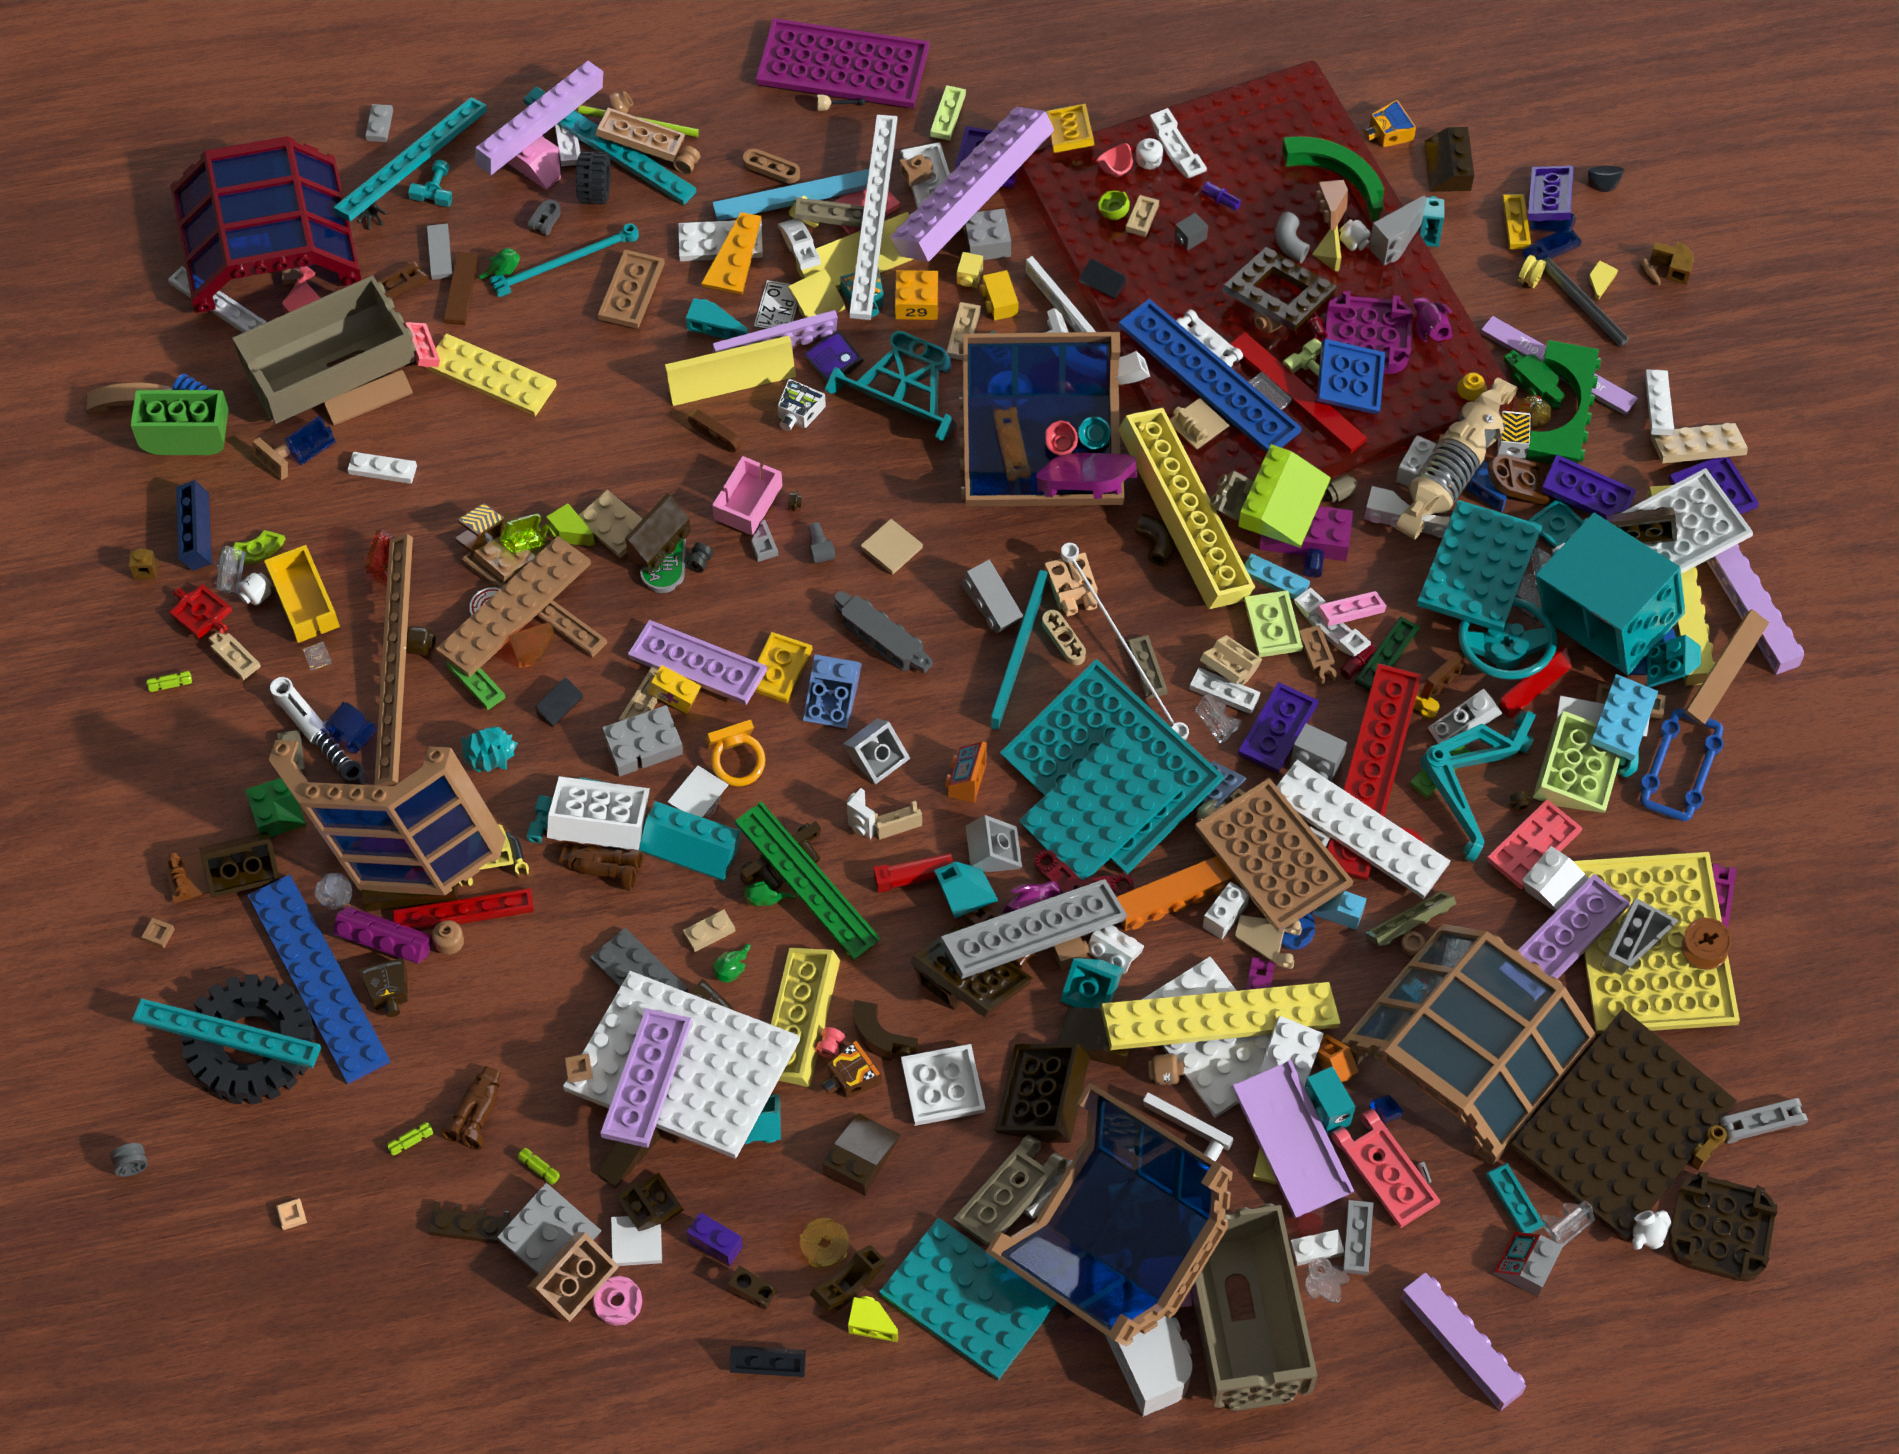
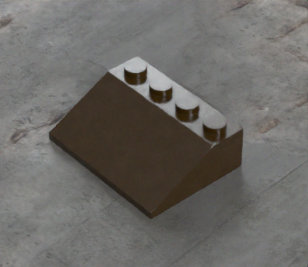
M1078 1043L1015 1044L995 1131L1023 1138L1027 1135H1032L1039 1141L1048 1143H1071L1079 1108L1077 1102L1083 1090L1090 1059L1087 1052Z

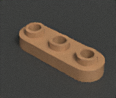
M749 149L743 154L744 166L750 170L788 184L795 183L800 179V167L793 162L758 149Z

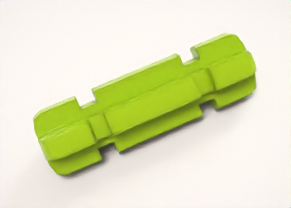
M189 671L180 672V675H177V673L165 675L157 680L156 678H151L147 680V687L150 692L158 691L159 688L163 690L177 687L181 683L187 685L192 683V676Z
M424 1122L419 1125L418 1129L414 1128L399 1136L397 1141L394 1139L388 1142L387 1147L392 1155H396L402 1152V1148L407 1149L420 1142L422 1137L427 1138L432 1135L433 1129L428 1122Z
M523 1148L518 1154V1159L523 1164H527L540 1177H544L549 1184H555L560 1178L559 1172L553 1168L550 1169L546 1162L536 1155L533 1156V1152L529 1149Z

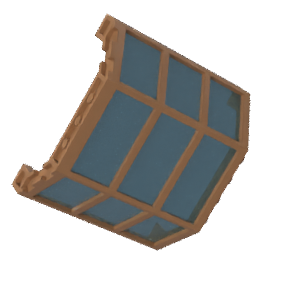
M1442 924L1341 1043L1350 1048L1357 1066L1363 1060V1057H1367L1368 1054L1375 1055L1374 1058L1376 1060L1384 1062L1458 1117L1464 1126L1470 1125L1474 1131L1472 1137L1476 1142L1473 1152L1493 1167L1525 1125L1534 1117L1593 1045L1596 1033L1562 983L1557 978L1550 977L1543 972L1538 964L1531 963L1525 959L1518 950L1511 949L1504 944L1499 936L1492 935L1484 930Z

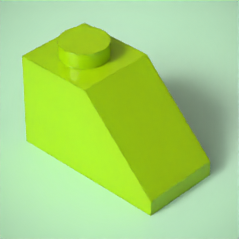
M568 503L546 516L548 522L546 528L553 538L559 536L567 543L575 545L593 546L595 544L593 532Z

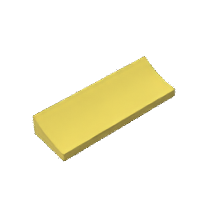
M908 212L884 221L878 263L879 273L913 260L901 257L890 238L896 229L909 218ZM861 231L816 248L821 261L820 265L801 270L796 261V268L801 278L804 279L825 269L837 290L841 289L840 276L855 273Z
M790 336L665 364L668 391L673 406L796 377Z
M789 948L771 1025L799 1035L800 1041L778 1081L808 1088L811 1087L818 1057L815 1048L817 1043L822 1040L821 1033L825 1027L840 963L833 950Z

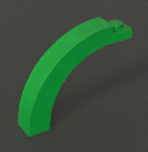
M1313 137L1283 138L1281 151L1286 167L1297 165L1316 166L1341 175L1360 192L1371 221L1380 219L1381 211L1384 209L1382 201L1384 187L1376 172L1363 158L1348 148L1328 140Z

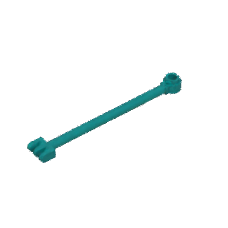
M628 223L623 227L622 231H619V234L506 279L504 275H495L489 281L493 285L492 287L498 297L505 296L511 293V285L621 241H636L639 237L637 226Z

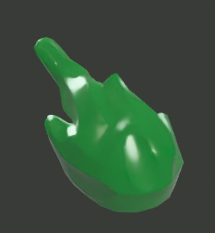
M503 248L490 258L491 263L488 269L479 275L478 278L484 279L492 274L496 276L503 274L511 275L519 263L520 255L511 248Z
M764 881L748 885L744 888V898L751 906H772L783 898L796 899L794 894L771 890Z
M745 944L740 951L724 952L715 959L712 969L714 977L725 983L736 980L745 969L746 964L740 961L746 959L751 945Z

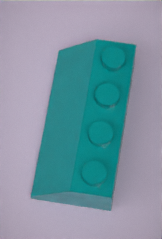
M655 801L645 822L639 850L644 854L724 882L740 848L741 835L737 829Z

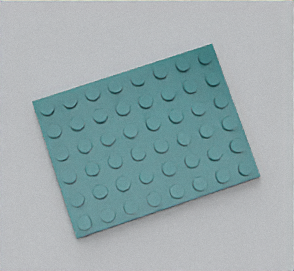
M1095 659L1000 754L1045 796L1119 727L1182 790L1110 858L1128 875L1225 778L1224 775L1098 659Z

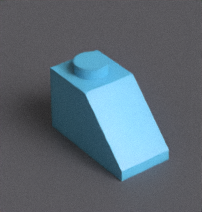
M1343 891L1313 910L1312 914L1356 930L1367 899Z

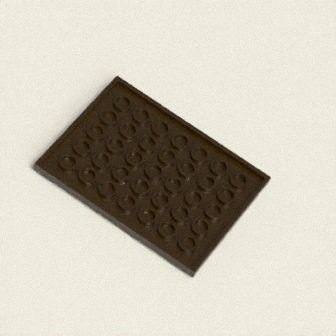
M1622 1008L1510 1147L1623 1241H1626L1633 1233V1228L1636 1225L1635 1217L1644 1211L1652 1209L1693 1157L1692 1152L1699 1143L1703 1144L1707 1139L1708 1129L1711 1126L1718 1125L1719 1119L1727 1114L1737 1100Z

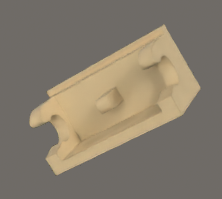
M916 800L911 801V806L881 816L875 813V831L879 840L922 826V813L920 809H917Z

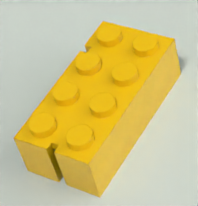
M306 545L264 560L298 643L317 636L316 632L318 631L323 634L340 627L334 608Z

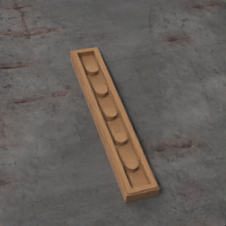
M1751 609L1747 612L1684 711L1685 714L1701 726L1707 722L1769 624L1756 611Z

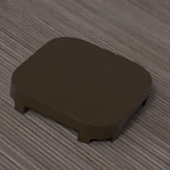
M1699 1172L1697 1175L1690 1176L1683 1181L1676 1197L1669 1235V1250L1673 1258L1680 1265L1689 1269L1746 1282L1756 1279L1763 1273L1770 1259L1769 1252L1774 1222L1778 1213L1777 1204H1774L1773 1199L1765 1192L1766 1189L1759 1185L1752 1188L1708 1176L1709 1172Z

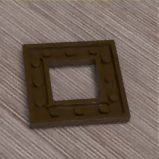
M1265 247L1224 284L1222 292L1288 329L1295 331L1335 293L1337 286L1276 253V251ZM1270 273H1273L1304 291L1287 305L1256 286Z

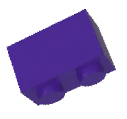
M701 1212L687 1231L689 1243L728 1266L732 1264L743 1247L740 1235Z

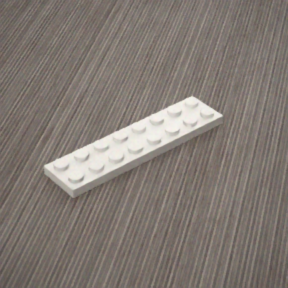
M1296 760L1276 786L1304 820L1331 836V838L1423 899L1450 863V860L1299 760Z

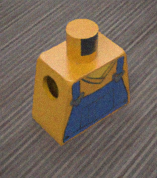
M1398 100L1373 113L1369 128L1364 129L1363 133L1367 141L1377 138L1381 146L1388 147L1413 141L1416 126Z

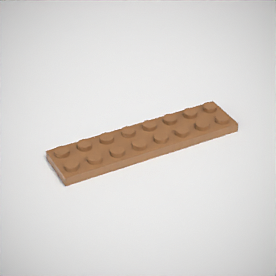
M557 536L436 648L437 654L470 678L590 566V559Z

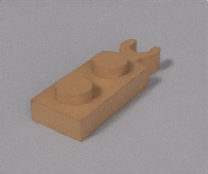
M1320 625L1299 630L1302 646L1312 671L1319 670V681L1322 684L1325 683L1324 675L1326 674L1330 675L1334 681L1336 679V671L1332 667L1335 661Z

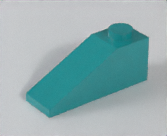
M693 299L686 316L687 330L723 339H731L748 334V328L715 303L705 299Z

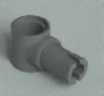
M811 523L808 526V530L812 539L809 547L813 563L817 564L836 559L833 543L824 537L820 523Z

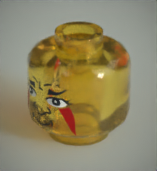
M1538 395L1525 397L1519 405V412L1530 413V425L1533 427L1544 425L1550 420L1551 406Z

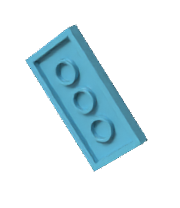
M1616 674L1590 743L1633 761L1658 691Z

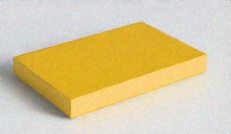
M771 632L757 661L766 665L767 671L756 688L755 693L788 703L813 650L812 645Z

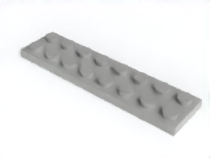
M1103 879L941 936L940 943L959 976L963 979L1122 922L1127 917V914L1107 881Z

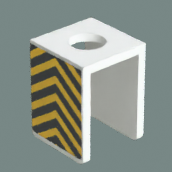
M1502 412L1505 430L1498 439L1497 456L1504 454L1526 459L1530 443V413Z

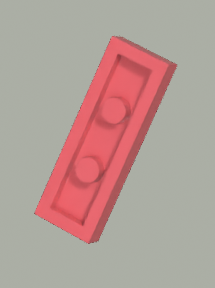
M406 322L405 327H409L413 335L411 340L416 347L414 355L417 365L422 367H438L440 359L427 324Z

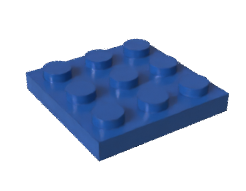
M1324 339L1321 346L1316 401L1378 414L1381 406L1385 352Z

